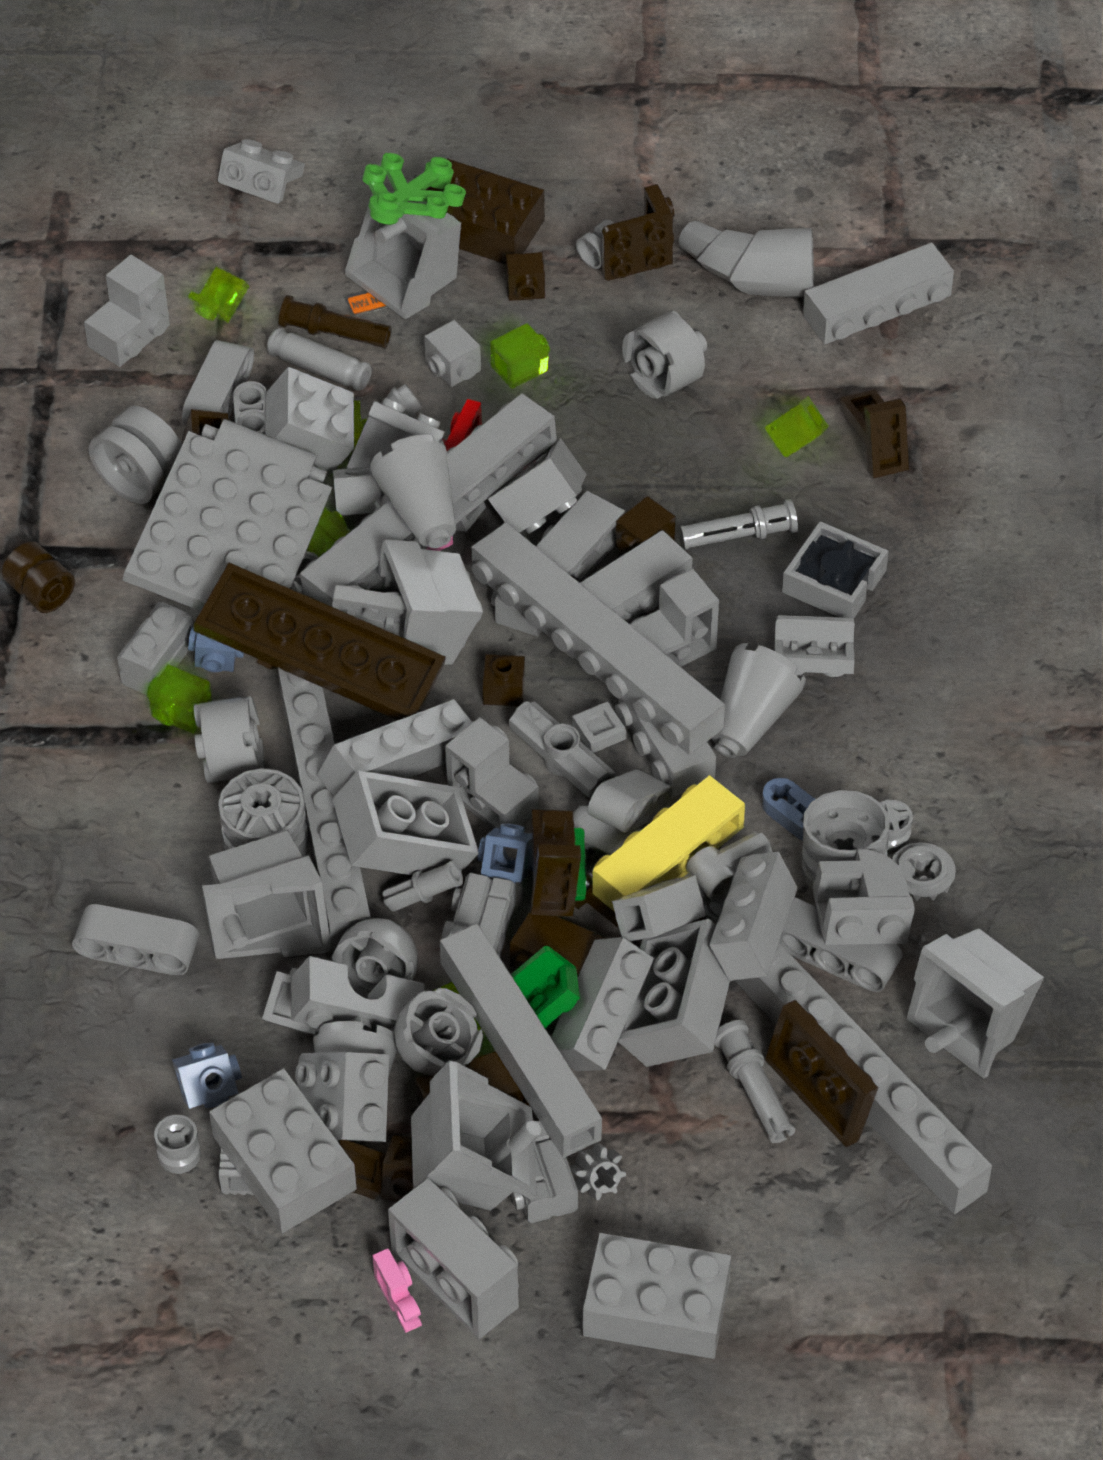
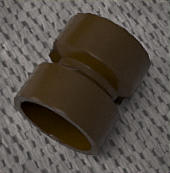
M30 541L20 545L12 551L3 564V579L19 594L25 595V599L40 613L47 614L57 610L69 599L74 590V576L58 561H55L37 542Z

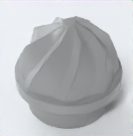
M406 384L398 389L393 387L386 397L405 406L403 414L414 419L417 417L415 413L423 408Z

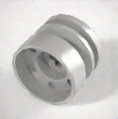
M264 768L245 771L231 779L222 790L218 802L224 850L288 831L300 853L305 857L309 843L305 802L302 789L296 781L279 770Z
M846 790L823 794L810 803L804 812L802 875L810 888H813L819 861H855L857 849L873 850L887 856L889 816L884 806L872 796L858 791Z

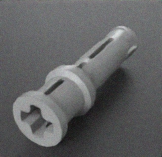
M791 499L784 500V504L766 508L756 505L749 509V513L679 526L681 543L684 550L754 535L755 539L759 538L761 540L765 539L767 534L787 530L790 533L798 532L796 510ZM733 527L732 529L704 534L705 532Z
M734 1020L718 1028L715 1046L722 1049L728 1061L727 1070L729 1074L736 1079H740L769 1135V1140L772 1143L785 1141L787 1138L783 1131L786 1130L788 1136L791 1137L795 1133V1127L791 1124L762 1068L764 1056L760 1050L754 1048L747 1035L749 1028L745 1021Z

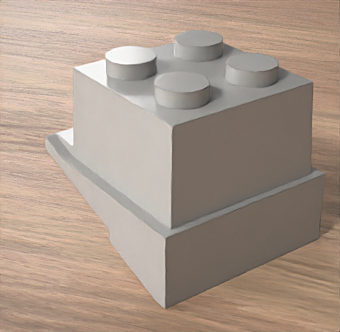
M408 201V202H412V203H421V204H426V203H427V202ZM368 206L359 237L354 239L345 275L402 318L407 319L429 306L431 296L456 279L461 222L448 213L442 219L404 214L396 224L387 225L375 221L370 216V208Z
M385 539L382 544L378 567L379 575L383 577L380 592H397L402 595L407 608L403 637L446 656L444 665H453L483 613L481 602L476 596L470 581V575L465 569L460 554L421 549L418 541Z
M288 831L209 855L213 885H201L213 954L216 959L281 953L283 957L325 953L332 950L322 881L309 855L302 856Z
M979 928L955 939L945 934L925 945L920 953L913 979L916 981L906 1019L929 1036L925 1040V1046L929 1052L936 1053L944 1048L985 1079L989 1075L996 1054L1014 1041L1044 977Z
M449 1060L430 1080V1093L411 1116L413 1189L429 1178L440 1189L442 1187L447 1188L455 1196L458 1203L490 1211L513 1192L519 1193L533 1201L537 1197L534 1140L540 1135L541 1127L537 1122L533 1121L532 1108L490 1086L488 1078L457 1062Z

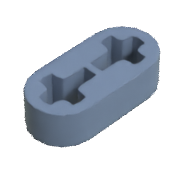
M775 778L767 782L763 788L762 807L767 815L803 841L804 812L815 798L789 779ZM773 796H776L777 798H781V799H778L777 801H775V800H773ZM787 796V801L782 799V797Z

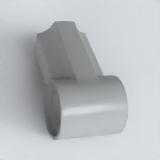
M755 831L720 850L713 846L701 849L691 857L687 863L686 870L690 876L696 875L698 886L710 901L719 902L727 897L742 856L773 853L765 835Z

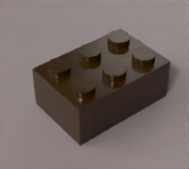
M447 158L451 162V168L454 171L450 184L461 186L466 191L462 206L454 207L449 205L447 210L448 214L461 222L459 249L505 265L506 255L524 254L545 221L544 189ZM431 186L426 189L430 191H444V189L433 188Z

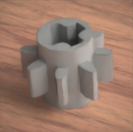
M599 1142L594 1144L593 1149L578 1151L579 1155L575 1160V1164L569 1166L570 1170L579 1177L575 1180L577 1189L581 1193L588 1191L596 1200H600L602 1193L613 1192L616 1194L620 1179L626 1176V1172L616 1165L620 1162L622 1156L614 1149L607 1152L606 1147Z

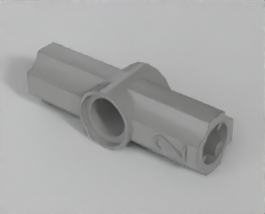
M525 701L516 708L515 713L509 719V728L544 758L547 770L554 775L566 777L589 799H591L596 788L602 782L616 777L615 771L580 742V735L576 728L568 724H560L535 701L531 703Z

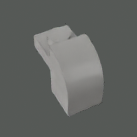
M857 849L855 861H819L813 889L816 902H828L829 898L910 896L904 872L895 861L882 853L868 849Z

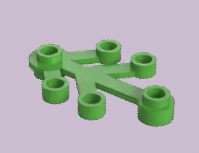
M385 153L380 166L369 164L365 167L362 180L369 185L373 194L368 204L370 216L379 223L387 225L396 224L404 214L442 219L446 216L449 205L459 207L463 204L466 191L461 186L450 184L454 171L451 168V162L445 158L433 157L430 162L426 163L424 172L409 183L406 182L401 171L404 159L397 154ZM386 175L395 191L394 193L388 192L384 186ZM431 186L433 188L444 189V191H430L426 189ZM408 201L427 202V203H426V204H421V203H412V202H408Z

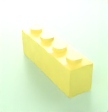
M710 775L698 785H691L685 790L681 799L671 807L661 809L654 816L650 824L640 832L635 831L631 833L618 850L611 855H605L599 859L593 868V894L614 911L612 903L614 900L665 880L684 877L688 874L686 870L687 863L698 851L711 846L718 849L744 828L745 803Z

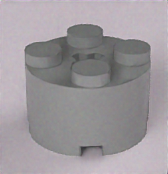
M671 310L625 335L622 344L625 363L631 361L635 372L630 375L639 389L649 397L658 399L661 396H669L703 376L705 369L703 352L707 350L706 339L699 331H693L690 325L676 311Z
M251 696L194 704L196 725L198 728L201 727L202 734L195 735V746L198 758H206L203 761L207 783L227 781L245 771L265 769L263 740L259 738L257 725H260L254 700Z

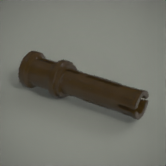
M286 295L280 308L278 323L283 328L290 325L308 330L310 335L315 336L323 332L371 344L383 349L387 348L391 338L392 326L327 310L326 306H323L322 303L317 302L311 305L295 301L293 296Z

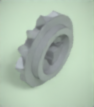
M912 843L899 849L892 858L904 872L909 894L913 895L916 901L921 897H930L934 901L938 894L948 893L951 884L955 881L956 868L953 859L944 849L934 844ZM930 868L929 878L923 875L919 879H914L915 869L923 871Z

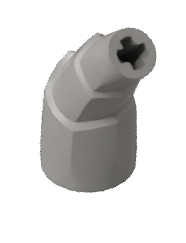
M692 221L684 227L680 234L679 246L682 250L697 259L709 272L732 283L737 289L746 294L804 297L805 290L814 287L812 228L760 230L753 235L728 229L722 232L699 221Z

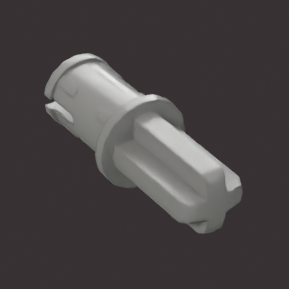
M450 861L425 873L421 871L414 872L411 879L386 888L383 891V902L391 911L400 910L419 901L428 903L432 901L434 895L453 887L461 886L463 884L461 870L454 861Z

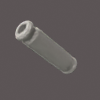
M283 328L275 329L267 342L269 355L279 356L283 361L342 385L353 386L354 390H363L371 378L372 368L369 363H361L355 357L293 332L287 333Z

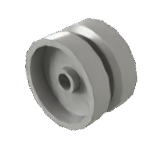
M133 405L124 409L113 420L110 427L103 429L91 440L88 449L90 459L97 473L109 487L130 502L145 504L150 502L162 490L182 447V443L172 428L158 415L144 407Z

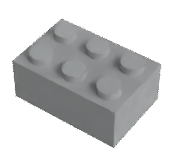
M357 770L332 798L351 866L413 875L414 872L421 871L425 873L450 861H454L462 872L479 854L459 787Z
M709 918L682 925L656 937L642 939L640 949L652 956L654 960L618 1043L646 1067L713 1052L730 981L709 946L716 925Z
M284 1068L209 1111L214 1139L282 1234L357 1189L354 1163Z
M427 1178L388 1209L392 1254L399 1261H403L407 1269L478 1340L519 1308V1264L515 1255L505 1245L498 1246L489 1237L486 1227L477 1217L471 1216L469 1218L459 1208L457 1199L447 1188L442 1187L440 1189Z
M600 1233L583 1308V1336L715 1359L730 1281L731 1255Z

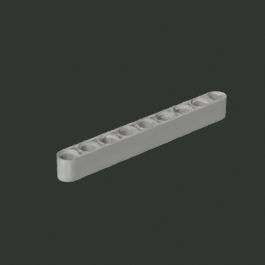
M579 806L573 813L574 828H582L585 831V864L594 867L603 856L611 855L618 850L631 833L642 830L636 828L623 833L588 815V806ZM699 887L706 918L718 922L726 898L719 902H712ZM795 897L779 941L793 957L873 992H880L884 989L903 956L897 944L824 945L816 906Z

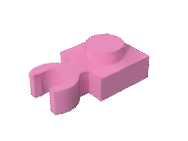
M389 1248L372 1255L374 1277L392 1311L396 1312L405 1333L422 1326L418 1317L421 1315L420 1309L408 1291V1287L412 1285V1279L404 1262L399 1261L396 1263Z

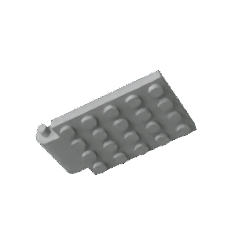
M226 419L223 420L219 429L205 424L201 435L188 431L125 569L122 581L199 611L204 607L229 562L291 589L332 490V487L323 484L327 471L314 467L317 455Z

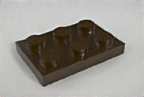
M796 1000L783 1005L765 1061L847 1148L860 1140L879 1087L873 1082L871 1076L863 1071L847 1055L844 1048L838 1042H835L818 1024L816 1018L808 1013Z

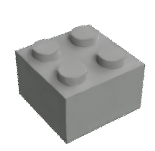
M287 367L266 392L265 435L317 455L314 467L327 471L331 475L333 470H336L354 449V394L342 387Z

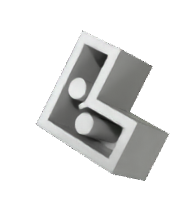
M129 255L106 274L109 301L84 321L88 347L118 367H121L130 358L137 356L142 348L155 337L162 335L167 327L170 326L164 275L133 255Z
M559 438L541 455L489 496L488 500L505 523L507 522L519 533L526 530L529 534L546 522V515L555 509L558 513H562L577 502L575 496L582 491L581 485L587 474L563 440Z
M691 569L681 575L670 577L665 583L660 585L658 611L647 616L638 617L629 625L677 665L682 667L717 649L719 599L694 569Z
M479 717L445 745L447 785L459 787L464 806L492 829L500 828L502 823L521 826L531 817L532 809L539 810V786L529 774L521 773L510 765L509 739L499 727L491 726Z

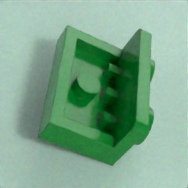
M549 946L541 948L510 974L545 1029L562 1013L570 1011L580 999L576 966Z

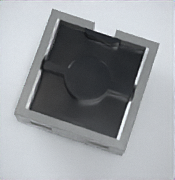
M820 521L784 571L782 593L837 617L854 619L866 601V590L873 591L887 571L889 551Z

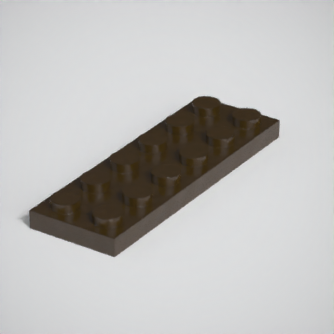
M230 562L227 564L194 622V631L396 720L406 718L421 711L446 660L444 655Z

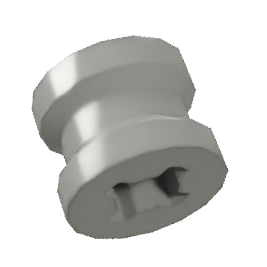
M885 800L880 803L884 806L889 816V826L892 828L889 829L888 851H897L909 843L913 814L905 803L898 800Z

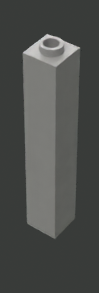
M478 923L466 929L460 928L449 933L446 938L440 940L441 965L460 995L473 1006L477 1013L475 1019L562 1158L601 1141L602 1117Z

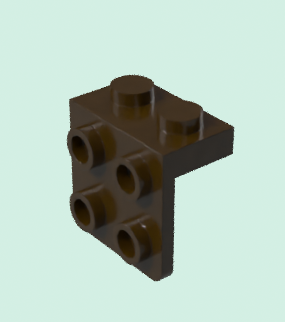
M658 184L644 187L643 216L610 224L602 229V274L605 280L625 278L629 275L673 264L674 207L670 197H664Z

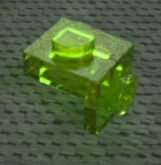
M215 267L201 293L197 294L191 291L188 298L196 305L194 311L201 317L211 322L218 318L229 323L250 286L246 281Z

